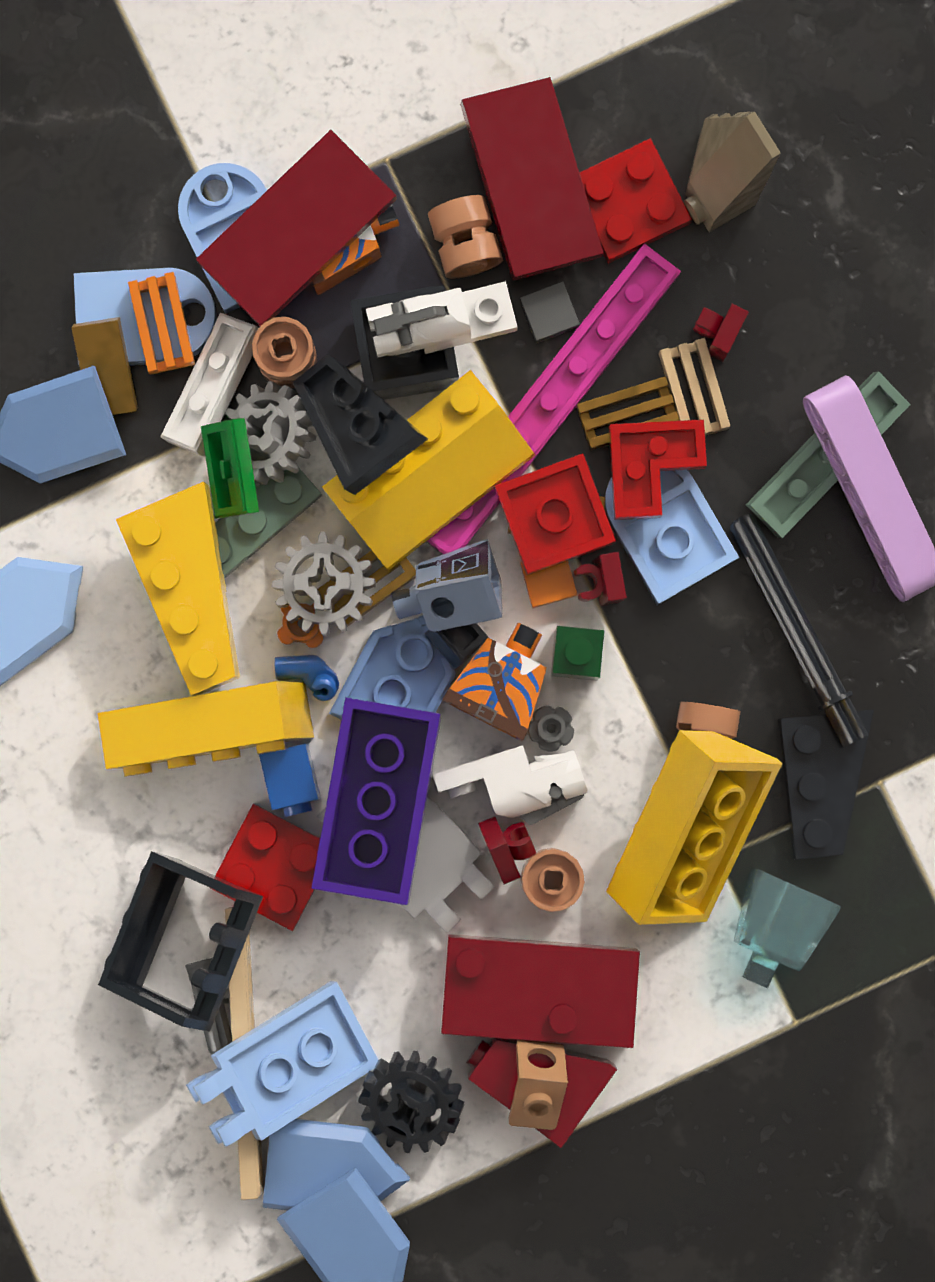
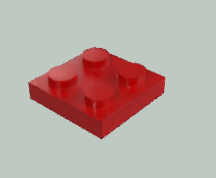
M651 138L580 172L603 255L608 264L640 249L644 243L648 245L689 225L692 221Z
M583 453L497 484L494 487L526 575L574 559L616 542Z
M253 804L215 876L263 896L257 913L294 931L315 889L311 888L320 838ZM218 892V893H220V894H222V895H224V896H226V897L232 899L233 901L236 900L235 898H232V897L227 896V895H225V894H223V893H221V892Z

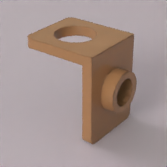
M518 1040L516 1044L518 1080L508 1117L509 1124L518 1127L553 1130L557 1126L568 1083L564 1046L560 1043ZM535 1053L549 1056L555 1065L550 1068H539L530 1063L528 1056Z

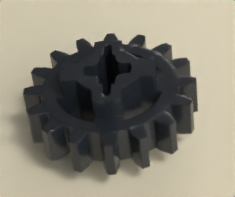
M397 1051L394 1052L389 1063L381 1058L377 1061L374 1070L368 1072L362 1084L364 1088L358 1099V1103L366 1106L361 1118L362 1121L374 1120L375 1124L371 1132L375 1136L385 1133L388 1136L386 1140L387 1147L391 1148L396 1141L403 1143L404 1152L410 1153L413 1144H419L421 1150L426 1153L429 1152L433 1141L443 1146L449 1133H455L464 1107V1101L458 1099L462 1086L459 1083H448L452 1074L450 1068L443 1069L440 1072L435 1069L437 1064L436 1057L432 1056L427 1063L420 1062L418 1051H413L409 1060H404L400 1052ZM391 1082V1089L388 1090L387 1095L382 1096L383 1088ZM437 1109H441V1115L432 1122L431 1116L435 1115Z

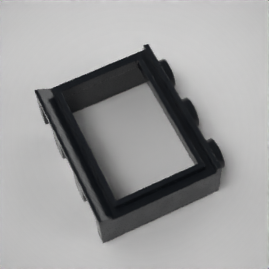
M151 851L147 863L140 873V880L129 908L123 916L122 925L112 951L105 961L104 971L98 986L181 1027L210 1032L263 896L185 863L180 859ZM186 877L236 899L227 923H215L210 929L209 938L211 941L218 943L208 970L198 968L192 975V986L200 989L193 1009L143 986Z

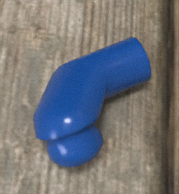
M319 656L275 657L276 680L301 679L313 692L312 695L320 701L331 700L336 695L339 689L337 674Z

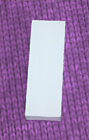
M223 313L219 314L212 332L161 435L162 439L200 456H205L201 426L221 422L253 355L252 342L256 331L259 329L257 326Z

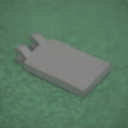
M429 797L427 798L410 902L408 905H400L413 918L425 909L436 923L448 933L461 918L443 900L463 881L480 900L495 886L472 863L482 852ZM326 807L317 815L322 822Z

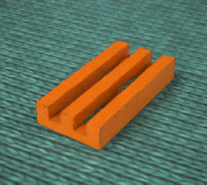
M174 272L164 273L165 276L157 278L156 276L147 277L146 280L140 282L137 280L128 282L146 366L150 375L195 365ZM161 288H168L183 357L174 358L159 292ZM149 291L165 361L157 362L142 298L143 292Z

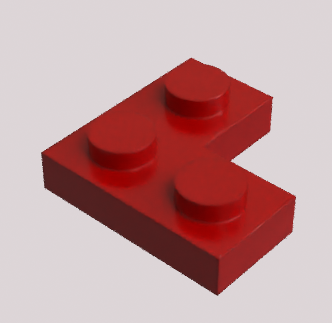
M704 419L610 424L609 438L614 520L661 518L660 471L705 469L707 467Z

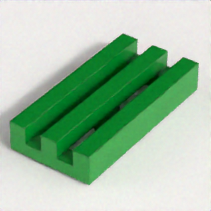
M245 418L202 425L201 431L215 519L259 512Z

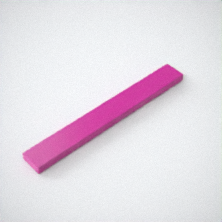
M645 243L508 416L535 456L501 483L524 474L680 275L681 271ZM495 488L426 542L442 555L466 547L500 504Z

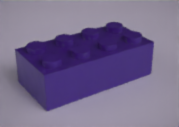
M345 697L311 889L402 905L409 904L441 723L440 713Z

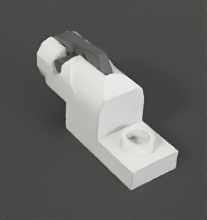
M506 281L461 292V288H456L366 309L371 332L376 331L377 335L373 337L377 357L399 355L424 349L425 354L515 332L518 328Z
M522 745L433 774L438 793L448 790L450 799L476 791L477 788L474 781L483 779L494 814L511 818L519 816L529 825H533L579 801L584 797V794L588 793L574 750L562 754L534 756L535 762L528 763Z

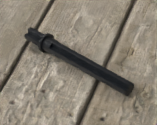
M747 514L739 517L732 522L730 530L821 704L818 707L819 712L825 711L844 748L868 736V733L850 700V697L853 696L852 691L846 692L755 516Z

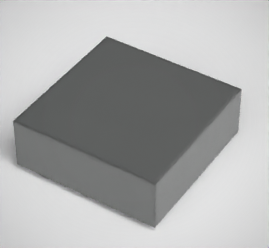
M564 282L520 298V304L536 344L580 326Z

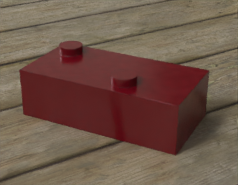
M449 934L441 1034L633 1048L640 951L630 947Z

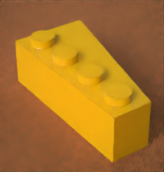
M201 482L117 518V524L190 695H201L239 679L240 673L228 609L227 591L219 553V541L214 521L210 487L205 482Z
M275 681L97 713L106 769L123 768L124 777L152 773L151 764L167 761L168 769L196 765L195 757L211 754L212 762L240 758V749L256 747L257 754L286 750L284 742L314 738L307 689L304 682Z

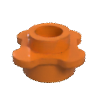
M314 603L312 605L299 604L306 611L315 614ZM290 606L281 608L284 614L283 626L278 630L277 635L283 644L290 645L293 642L306 643L309 648H316L322 644L324 637L321 634L319 625L314 624L313 629L306 633L298 626V621L302 618L300 617L291 624L286 619V616L292 608Z

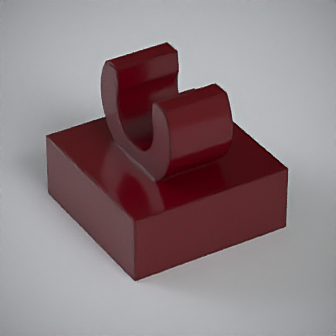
M732 303L725 318H723L720 314L708 308H703L693 330L705 337L714 339L708 350L710 356L722 362L724 361L749 311Z
M619 552L599 555L592 560L593 565L584 564L573 571L574 576L588 575L594 581L592 591H584L578 594L579 601L589 602L599 597L600 606L620 603L627 598Z
M495 816L479 822L478 825L503 885L521 878L514 860H526L536 854L524 822L510 825L503 833Z

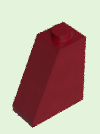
M493 1038L490 1044L482 1039L466 1061L472 1067L468 1073V1080L510 1110L518 1080L516 1044L518 1040ZM565 1050L568 1083L557 1126L553 1130L535 1128L560 1148L618 1070L615 1064L607 1058ZM535 1053L528 1056L530 1063L536 1067L550 1068L555 1065L554 1061L547 1055Z

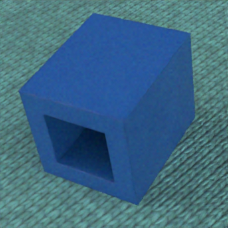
M308 744L259 754L271 809H283L285 817L313 811L311 802L321 799Z

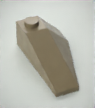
M755 111L738 112L732 117L729 113H725L720 117L718 114H712L704 120L685 193L687 199L684 200V203L693 221L696 224L703 222L709 233L757 204L781 154Z

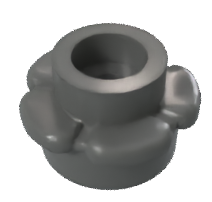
M546 705L534 712V719L529 724L528 734L533 742L539 744L540 749L553 752L557 751L559 746H566L571 742L574 736V728L571 726L572 717L567 710L562 707L554 709ZM548 724L556 726L555 732L550 733L547 731Z

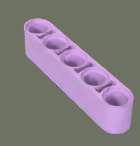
M845 375L803 398V405L809 421L894 595L901 602H905L935 586L934 545L855 382Z

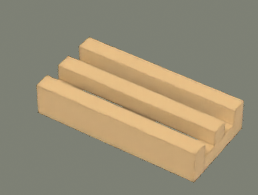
M705 338L698 339L689 344H680L675 348L660 350L659 357L668 382L670 394H672L674 400L673 405L680 421L690 420L673 363V359L679 357L681 358L698 420L704 419L705 436L729 429L730 422ZM693 353H697L717 421L714 423H710L690 355Z

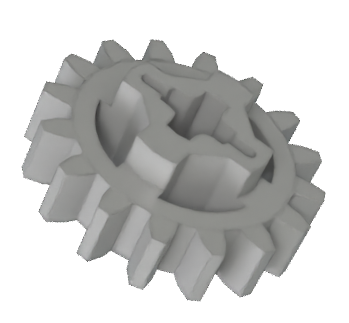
M268 381L265 389L253 384L251 385V396L247 398L239 393L236 396L239 404L236 410L227 408L225 414L231 419L245 418L254 481L261 485H267L269 478L281 483L284 482V470L288 469L295 474L299 471L296 463L299 457L309 459L311 454L304 449L306 442L316 441L317 436L308 431V427L313 424L301 398L295 390L286 385L281 387L272 381Z
M325 532L319 533L318 543L311 544L306 536H302L301 545L303 549L297 552L295 549L287 546L285 551L290 558L289 563L276 562L275 568L284 574L283 579L272 581L274 589L284 591V595L275 601L276 605L279 608L290 606L292 609L288 612L286 619L292 624L301 617L303 619L302 630L306 633L313 629L314 624L319 625L323 636L329 635L330 625L336 624L342 632H346L347 624L345 619L351 616L354 620L360 622L363 618L357 609L359 605L371 606L373 603L372 599L364 594L365 589L376 587V582L374 579L364 577L363 575L372 568L369 560L357 562L356 559L361 554V548L355 545L347 551L345 549L346 539L342 535L335 539L334 544L329 543ZM333 555L345 560L353 569L354 574H349V572L340 573L334 567ZM313 556V564L304 573L295 574L299 566ZM323 565L331 581L336 582L335 586L328 587L325 603L318 589L312 586L313 583L321 580ZM294 594L309 596L314 601L315 614L303 609L298 604ZM353 594L348 604L334 613V605L343 595Z

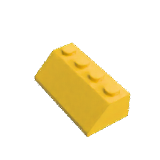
M471 370L407 419L428 438L427 441L356 495L344 490L338 475L322 486L388 571L490 492L495 485L500 484L535 456L506 413Z
M679 730L675 741L670 747V752L661 772L651 789L650 796L640 818L633 828V833L624 853L616 865L606 892L639 925L707 922L782 763L775 757L713 731Z

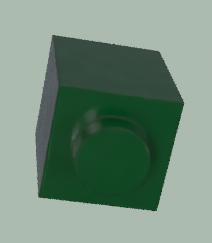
M557 626L554 634L551 676L597 681L601 673L604 630Z

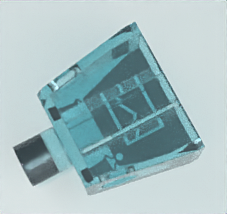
M752 868L748 877L734 935L735 943L753 951L742 977L768 989L779 963L800 971L839 913L841 906L759 869Z

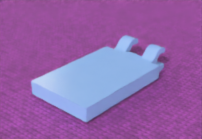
M330 981L212 1054L211 1057L217 1068L193 1079L186 1086L194 1101L198 1102L200 1100L202 1104L211 1101L223 1092L233 1114L217 1120L209 1126V1129L218 1144L223 1142L224 1146H229L250 1131H252L255 1139L264 1140L373 1070L378 1058L338 983Z

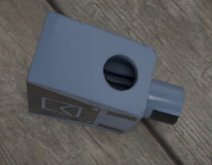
M488 539L421 562L416 566L415 586L391 593L393 606L399 619L423 613L429 631L433 632L502 618L501 577Z

